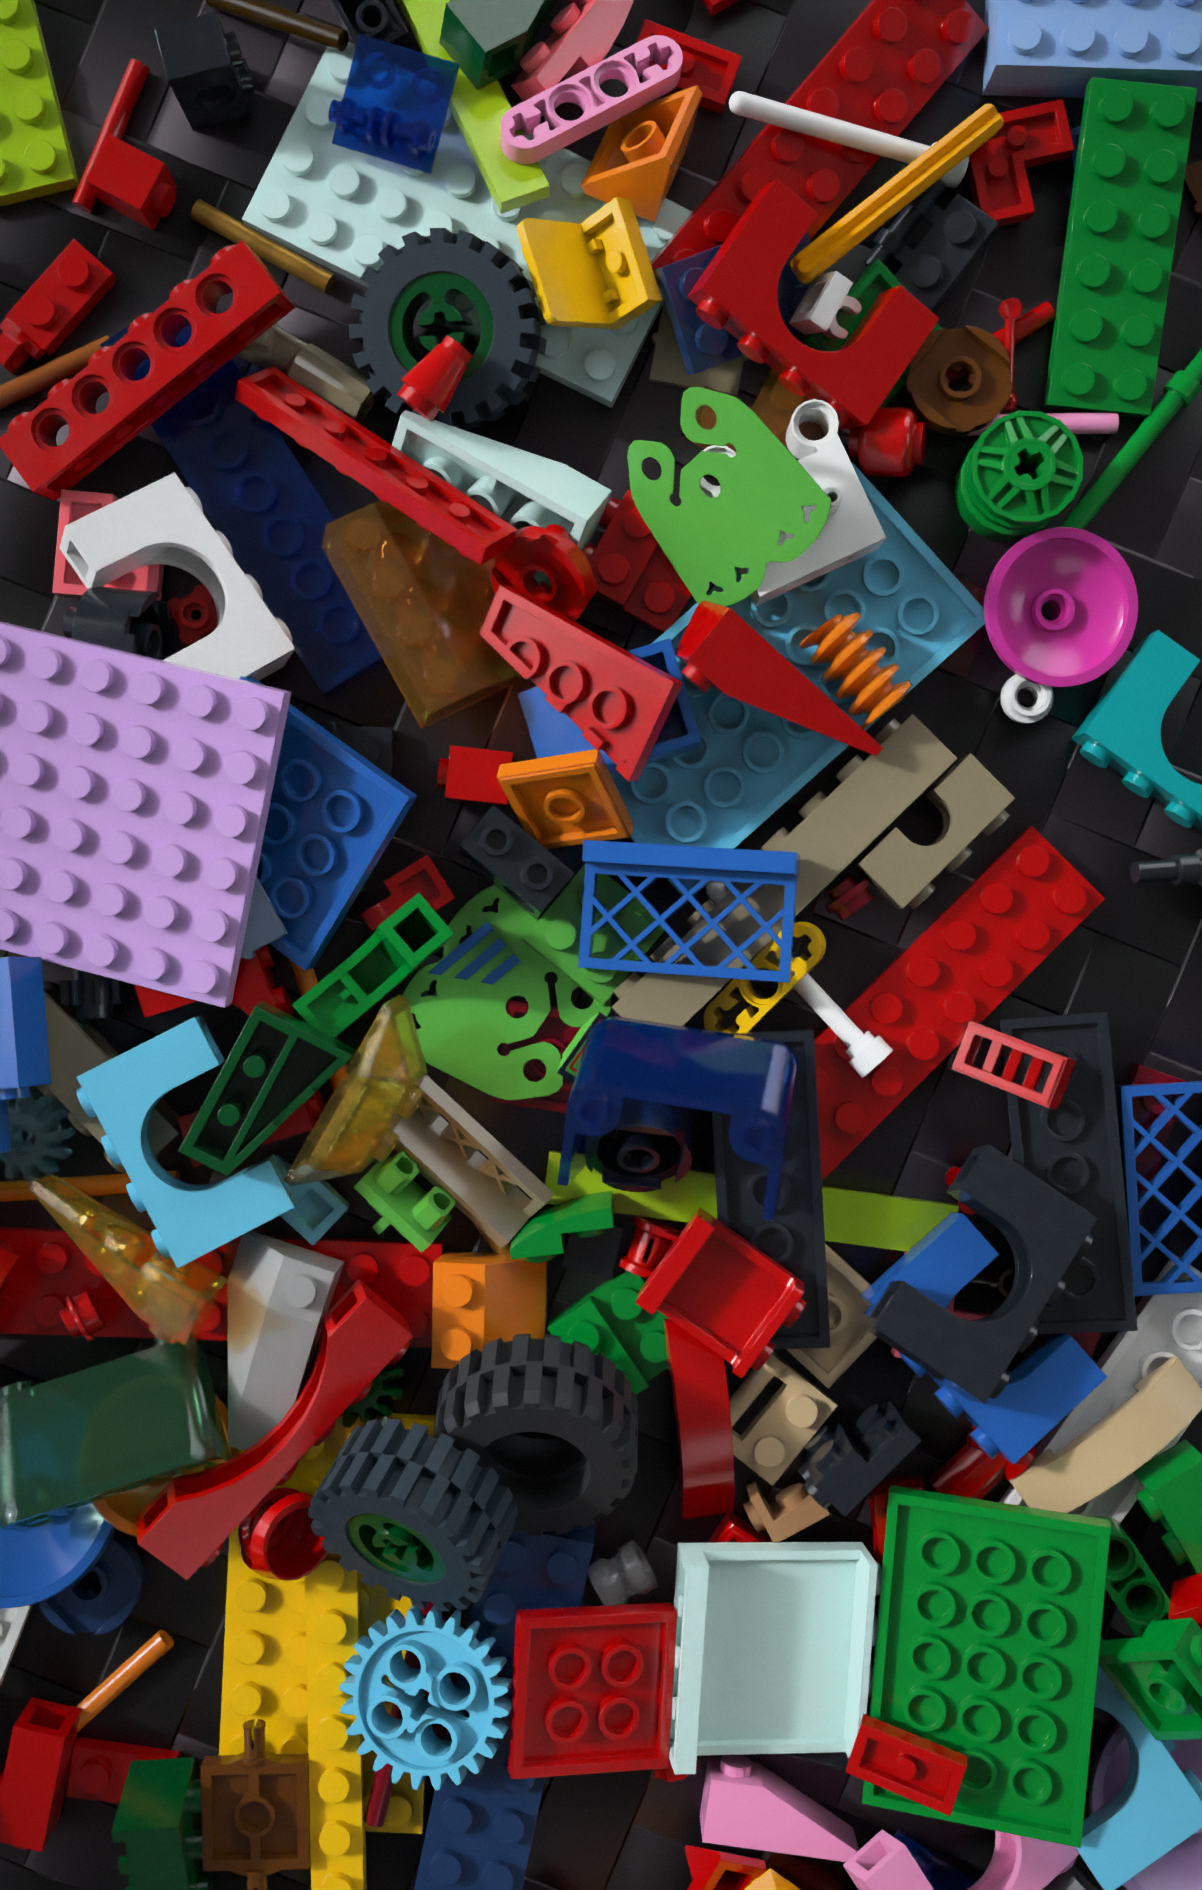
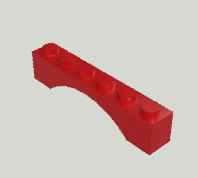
M358 1279L323 1316L320 1344L312 1372L299 1398L282 1420L256 1444L232 1459L200 1472L174 1477L136 1517L137 1544L186 1580L200 1566L207 1567L222 1550L224 1540L238 1525L240 1527L245 1526L254 1518L261 1506V1500L275 1485H283L291 1478L298 1466V1460L312 1445H320L328 1438L334 1429L336 1419L349 1405H357L365 1398L372 1387V1380L386 1365H394L402 1358L408 1349L409 1340L413 1337L405 1317Z

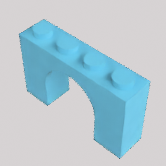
M201 1015L193 1017L76 1077L81 1085V1088L76 1090V1094L82 1108L90 1118L98 1117L106 1132V1135L101 1137V1141L108 1157L114 1165L122 1163L131 1180L130 1183L126 1184L131 1201L140 1213L147 1210L156 1227L155 1230L151 1231V1235L157 1250L165 1260L172 1257L177 1269L293 1209L298 1201L274 1154L222 1181L211 1184H192L181 1181L163 1169L155 1158L149 1140V1125L153 1111L159 1101L173 1088L225 1062Z
M1098 1665L1094 1707L1110 1713L1119 1723L1127 1739L1130 1765L1126 1781L1120 1792L1110 1802L1084 1819L1081 1848H1075L1103 1890H1115L1202 1828V1783L1190 1768L1182 1773L1170 1755L1171 1752L1177 1749L1173 1741L1155 1740Z

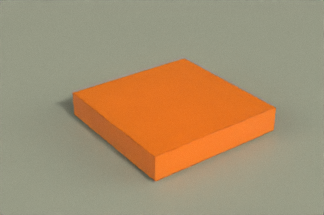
M593 749L500 765L497 779L523 829L545 849L583 844V840L608 841L632 836L634 823L600 750Z

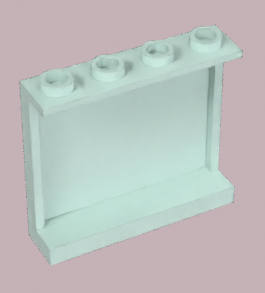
M863 1542L678 1543L674 1607L677 1610V1628L669 1760L675 1775L696 1774L697 1756L846 1752L849 1758L863 1713L867 1715L868 1697H871L873 1666L871 1664L872 1646H876L878 1623L877 1616L874 1613L875 1596L880 1595L882 1576L880 1563L874 1560Z

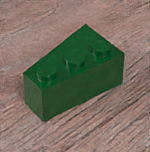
M261 1000L251 1012L178 1152L228 1176L337 1070L345 1065L354 1056L356 1049Z
M195 1757L131 1761L111 1831L113 1843L125 1842L127 1855L119 1856L118 1860L120 1875L129 1874L130 1887H126L125 1890H212L211 1871H203L202 1826L199 1824V1814H202L201 1779H196Z

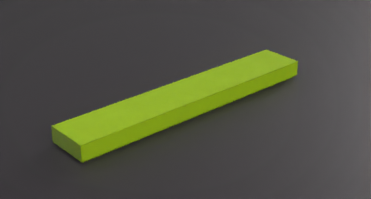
M397 0L500 213L502 214L549 197L550 185L538 161L528 165L517 164L503 154L500 146L501 120L504 114L511 109V106L498 80L477 90L439 43L446 3L450 0ZM521 129L515 131V137L523 135L526 138Z

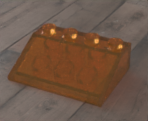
M383 501L374 502L326 524L322 548L421 729L524 679L480 635L496 595L491 584V570L495 566V557L479 565L475 561L462 556L456 548L434 533L421 528L415 520L391 504Z

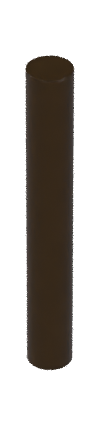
M205 0L209 7L339 52H343L348 45L349 35L347 30L261 0Z

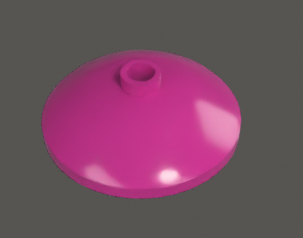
M1071 527L1045 529L1031 534L1014 544L995 566L989 578L984 597L985 626L989 640L999 658L1018 676L1029 682L1046 687L1076 686L1092 681L1107 672L1126 651L1133 637L1138 618L1137 588L1130 568L1124 558L1103 538L1086 530ZM1045 602L1049 603L1053 608V616L1050 620H1046L1041 612L1042 605Z

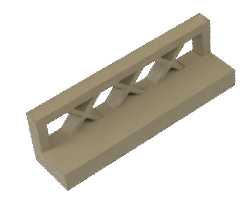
M402 1051L389 1062L381 1074L350 1106L362 1120L398 1153L406 1151L418 1163L419 1173L433 1186L443 1187L456 1200L455 1206L501 1249L511 1241L527 1220L554 1195L544 1183ZM396 1073L400 1075L412 1087V1089L401 1078H399L396 1075ZM440 1114L443 1115L451 1124H449L444 1118H442ZM477 1149H479L489 1159L485 1158ZM516 1185H518L528 1196H530L532 1200L528 1198Z

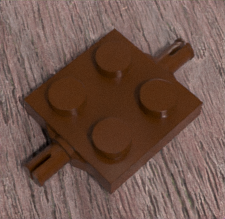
M255 1719L243 1723L244 1752L238 1755L205 1756L201 1764L203 1871H231L246 1876L247 1890H268V1875L280 1870L309 1869L311 1863L308 1754H275L265 1751L266 1722L262 1719H258L256 1725Z

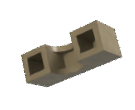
M971 753L954 764L924 794L937 807L942 818L941 832L931 845H917L911 842L897 827L887 830L852 865L862 878L867 877L870 880V886L894 910L903 909L907 904L912 909L918 907L935 890L934 885L930 882L944 868L949 873L958 868L973 852L967 845L980 832L986 837L992 834L1010 816L1004 809L1015 797Z

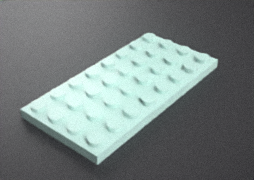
M348 42L343 52L326 48L242 217V221L245 225L286 248L367 288L369 284L362 281L360 277L367 266L378 270L383 265L384 261L378 256L380 251L387 245L397 249L405 246L402 236L414 231L422 236H429L430 228H446L458 234L459 230L474 234L485 242L488 241L512 258L523 269L522 273L525 278L532 282L526 260L522 254V247L516 230L517 225L525 218L580 224L607 203L586 195L580 187L591 161L562 148L538 161L550 185L549 197L501 214L439 86L375 54L363 60L354 45ZM534 133L525 135L528 141L533 140ZM665 198L655 222L636 215L650 262L690 216L692 211ZM658 286L662 301L619 330L551 326L547 322L546 325H540V336L546 339L547 342L545 355L538 353L535 367L541 369L539 373L612 408L663 306L664 297L661 288ZM459 294L455 298V306L471 318L473 325L459 326L446 321L445 326L456 332H466L474 335V340L479 342L481 322L478 311L466 295ZM535 297L537 306L539 307V305H538V298ZM431 298L420 307L418 313L421 314L431 305Z

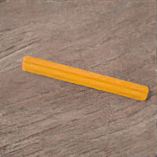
M989 103L984 104L795 255L794 259L791 260L790 267L798 280L803 284L812 282L993 137L1003 126V118L997 112L995 106Z

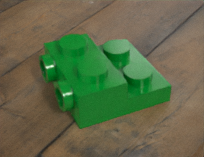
M624 1269L549 1319L547 1329L551 1335L560 1336L561 1342L572 1344L576 1340L588 1345L591 1353L594 1355L601 1352L615 1364V1370L620 1369L632 1384L631 1390L637 1395L649 1387L648 1381L668 1368L664 1319L669 1318L658 1310L651 1315L635 1303L638 1293L646 1281L643 1277Z
M1193 1618L1150 1621L1142 1637L1100 1641L1098 1665L1155 1740L1202 1739V1629Z

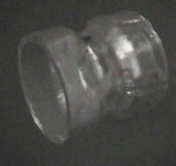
M634 1540L619 1547L615 1557L609 1560L601 1558L589 1565L588 1574L604 1606L627 1605L628 1598L634 1594L645 1595L658 1587L648 1560Z

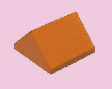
M698 85L650 102L611 122L580 185L584 193L605 203L610 202L615 197L631 199L635 215L655 222L688 146L702 97V92Z

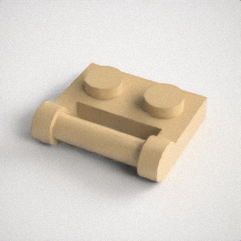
M774 1351L759 1371L752 1369L729 1398L731 1425L733 1427L774 1376L784 1382L741 1436L732 1429L733 1454L772 1486L837 1407L834 1399Z

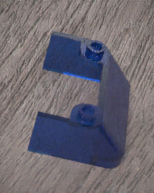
M618 1016L603 1019L588 1034L568 1099L557 1184L568 1186L585 1167L586 1135L601 1136L610 1132L621 1119L624 1098L731 1115L729 1141L734 1152L748 1162L769 1165L762 1219L773 1221L781 1200L799 1071L796 1054L788 1045L776 1040Z

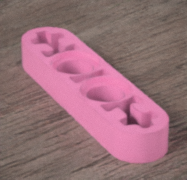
M654 35L647 37L512 107L504 114L501 120L500 146L503 154L517 164L528 165L535 163L667 94L677 86L680 80L683 63V53L680 46L667 36ZM654 60L657 65L649 67V61ZM667 63V69L662 70L659 65ZM641 76H642V83L639 82V77H641ZM609 79H617L627 86L628 92L620 97H610L601 90L600 84ZM570 102L577 104L584 114L577 120L568 121L560 118L556 114L555 109L562 103ZM541 116H544L545 122L541 124ZM521 129L525 135L534 132L533 140L527 141L523 135L515 137V131Z

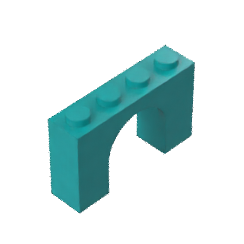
M1156 630L1141 639L1071 739L1082 746L1080 753L1088 761L1101 768H1106L1109 765L1123 775L1122 783L1129 790L1144 798H1149L1151 795L1166 806L1164 813L1171 820L1186 828H1191L1193 825L1202 831V785L1186 779L1172 767L1165 756L1161 743V724L1165 711L1198 665L1200 659L1159 630Z

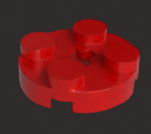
M556 524L547 525L545 528L528 526L518 529L512 547L495 557V566L491 570V584L495 594L499 585L511 586L574 622L585 611L598 589V582L593 575L586 556L572 541L569 532ZM537 571L544 573L550 579L551 587L545 581L537 582L533 575Z

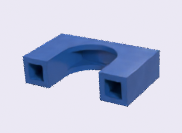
M951 1212L860 1295L869 1305V1308L863 1313L866 1317L869 1316L890 1281H905L947 1310L954 1296L999 1254L964 1214ZM1052 1334L1021 1364L1010 1371L1009 1381L1003 1391L995 1399L989 1398L986 1404L969 1401L927 1372L940 1387L934 1395L955 1418H958L963 1413L976 1428L970 1434L976 1444L991 1459L999 1454L1013 1465L1107 1378L1104 1372L1073 1337L1067 1334ZM899 1352L901 1358L920 1378L927 1372Z

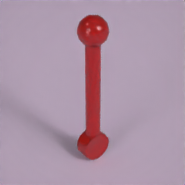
M1017 298L1005 299L999 306V314L1005 320L1004 348L1008 353L1011 363L1009 370L1012 389L1010 397L1002 409L1005 412L1012 411L1018 402L1017 396L1013 392L1015 320L1022 313V304Z

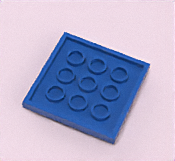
M252 676L240 677V680L263 685ZM290 703L257 877L288 933L269 944L306 971L316 966L417 798V795Z

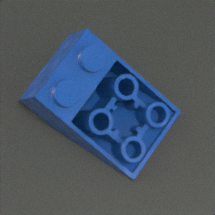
M670 638L627 651L683 682ZM684 682L646 765L697 750L700 747L702 741ZM538 686L518 694L537 759L595 749L582 736L583 731L565 713H559L545 700L547 695ZM600 750L611 776L618 774L619 772L615 769L617 765Z

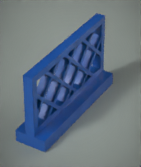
M583 840L582 861L586 863L578 968L790 983L797 879L800 870V855L797 852ZM598 875L619 876L631 890V893L610 911L596 897ZM628 876L647 877V879L636 887ZM658 878L671 879L684 894L662 915L642 894ZM680 880H696L699 882L688 890ZM711 881L723 882L737 898L714 919L694 897ZM733 883L753 885L741 894ZM763 885L785 886L784 907L768 922L747 901ZM637 898L656 920L633 940L614 917ZM690 901L708 924L685 943L668 924L667 920ZM742 904L762 927L738 947L719 926V923ZM597 908L604 917L595 924V910ZM783 918L782 936L780 938L772 927ZM610 923L628 945L612 959L592 958L594 935L606 924ZM660 926L680 947L664 963L652 962L638 946ZM713 929L733 951L716 967L705 966L691 950L695 944ZM766 932L781 948L779 971L758 970L743 953ZM631 951H634L642 961L622 959ZM686 954L694 965L674 963ZM738 957L748 969L728 968L727 966Z
M1202 1081L1116 1086L1118 1126L1134 1295L1147 1296L1202 1292V1279L1188 1268L1202 1251V1230L1185 1215L1202 1195V1179L1182 1163L1195 1146L1202 1141V1124L1197 1127L1179 1111L1193 1093H1202ZM1178 1094L1171 1103L1163 1096ZM1152 1096L1165 1108L1147 1130L1133 1119L1132 1097ZM1173 1116L1193 1133L1174 1155L1154 1138ZM1134 1130L1141 1136L1136 1143L1134 1142ZM1148 1144L1152 1145L1168 1160L1150 1182L1136 1172L1135 1159ZM1176 1168L1196 1185L1177 1207L1157 1190ZM1137 1182L1144 1188L1139 1194H1137ZM1151 1196L1155 1197L1171 1212L1152 1235L1139 1224L1138 1212ZM1179 1220L1198 1236V1239L1180 1259L1160 1243ZM1140 1234L1147 1240L1141 1247ZM1154 1248H1157L1174 1266L1160 1281L1143 1282L1141 1263ZM1182 1273H1185L1190 1278L1176 1280Z

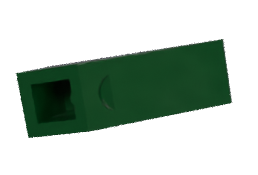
M450 0L446 3L439 43L474 87L479 90L520 67V61L529 51L557 0Z

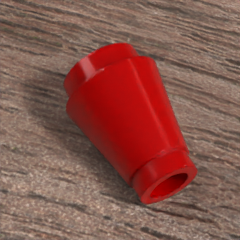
M446 335L441 343L435 346L400 379L404 385L398 391L397 396L425 419L432 422L439 412L444 415L467 368V364L473 356L457 341Z

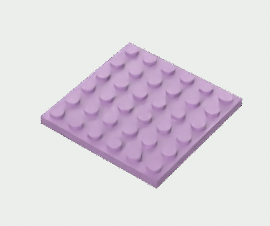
M0 621V949L28 957H41L43 961L223 1008L232 1004L291 692Z

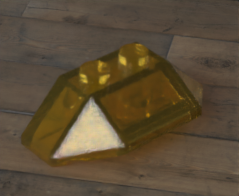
M398 995L382 1005L297 1158L283 1179L290 1186L362 1172L376 1159L383 1163L394 1149L400 1136L393 1131L401 1117L409 1119L422 1101L425 1092L419 1089V1086L427 1074L411 1008L406 998Z

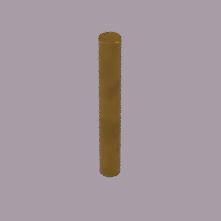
M201 199L197 200L193 205L191 219L236 244L243 240L259 257L325 294L329 293L336 278L335 274Z

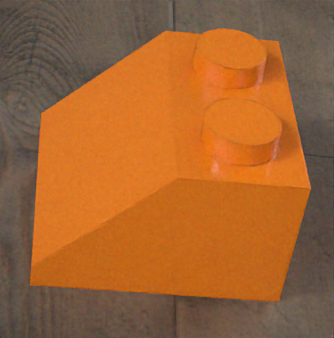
M449 1251L433 1262L431 1368L452 1369L459 1364L463 1357L476 1348L482 1352L485 1344L502 1338L503 1342L513 1341L515 1335L530 1334L531 1339H545L548 1261L530 1263L525 1258L511 1259V1255Z

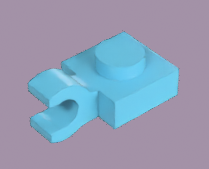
M277 1154L275 1157L298 1199L293 1209L280 1216L313 1246L348 1210L351 1204L314 1170L304 1180H301L293 1167Z

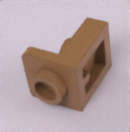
M756 1480L746 1484L750 1498L748 1502L743 1504L755 1530L759 1533L766 1529L773 1543H779L830 1515L828 1508L824 1509L806 1491L802 1483L793 1484L782 1490L776 1496V1502L770 1505Z

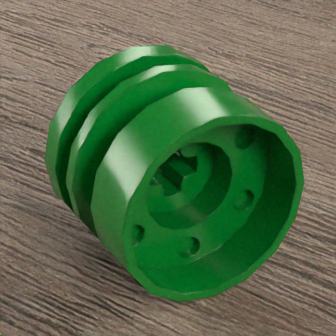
M1017 411L998 418L980 435L974 446L964 457L955 476L954 500L961 518L976 534L994 542L1016 543L1042 530L1074 499L1083 480V455L1076 436L1061 420L1041 411ZM1027 466L1031 470V475L1027 473L1019 476L1015 468L1023 469Z

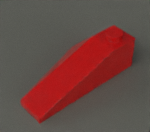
M702 600L696 607L675 651V655L686 664L681 673L698 689L706 693L712 687L730 697L877 756L882 751L883 747L731 608Z

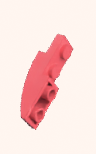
M565 0L568 5L551 22L550 26L554 32L545 43L542 41L533 46L520 61V66L523 70L511 84V87L523 102L557 85L563 77L568 79L601 62L622 29L634 0Z

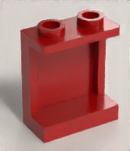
M701 1207L696 1211L640 1289L635 1301L636 1304L651 1315L658 1310L733 1366L732 1372L741 1379L750 1367L756 1371L761 1369L775 1348V1344L770 1339L781 1324L790 1328L806 1305V1301L801 1298L804 1293V1282Z

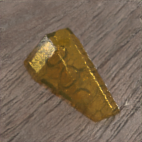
M52 1173L34 1180L29 1190L140 1319L150 1324L149 1330L165 1342L171 1344L180 1342L186 1345L199 1332L226 1287L228 1279L196 1260L177 1269L172 1257L165 1260L160 1255L150 1232Z

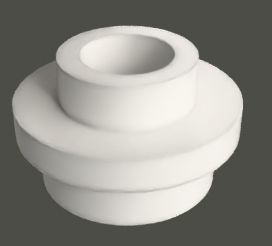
M1017 674L1006 681L1000 695L1001 706L1005 714L1013 721L1022 724L1034 723L1045 717L1052 707L1054 698L1052 687L1029 682ZM1025 689L1032 693L1034 701L1031 707H1024L1018 702L1017 696L1020 690Z

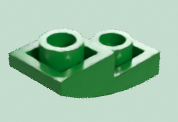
M612 1191L571 1199L557 1204L529 1219L512 1238L510 1247L511 1259L525 1258L530 1263L546 1262L555 1258L557 1254H564L566 1233L574 1232V1235L577 1237H593L602 1234L605 1229L614 1228L615 1208Z

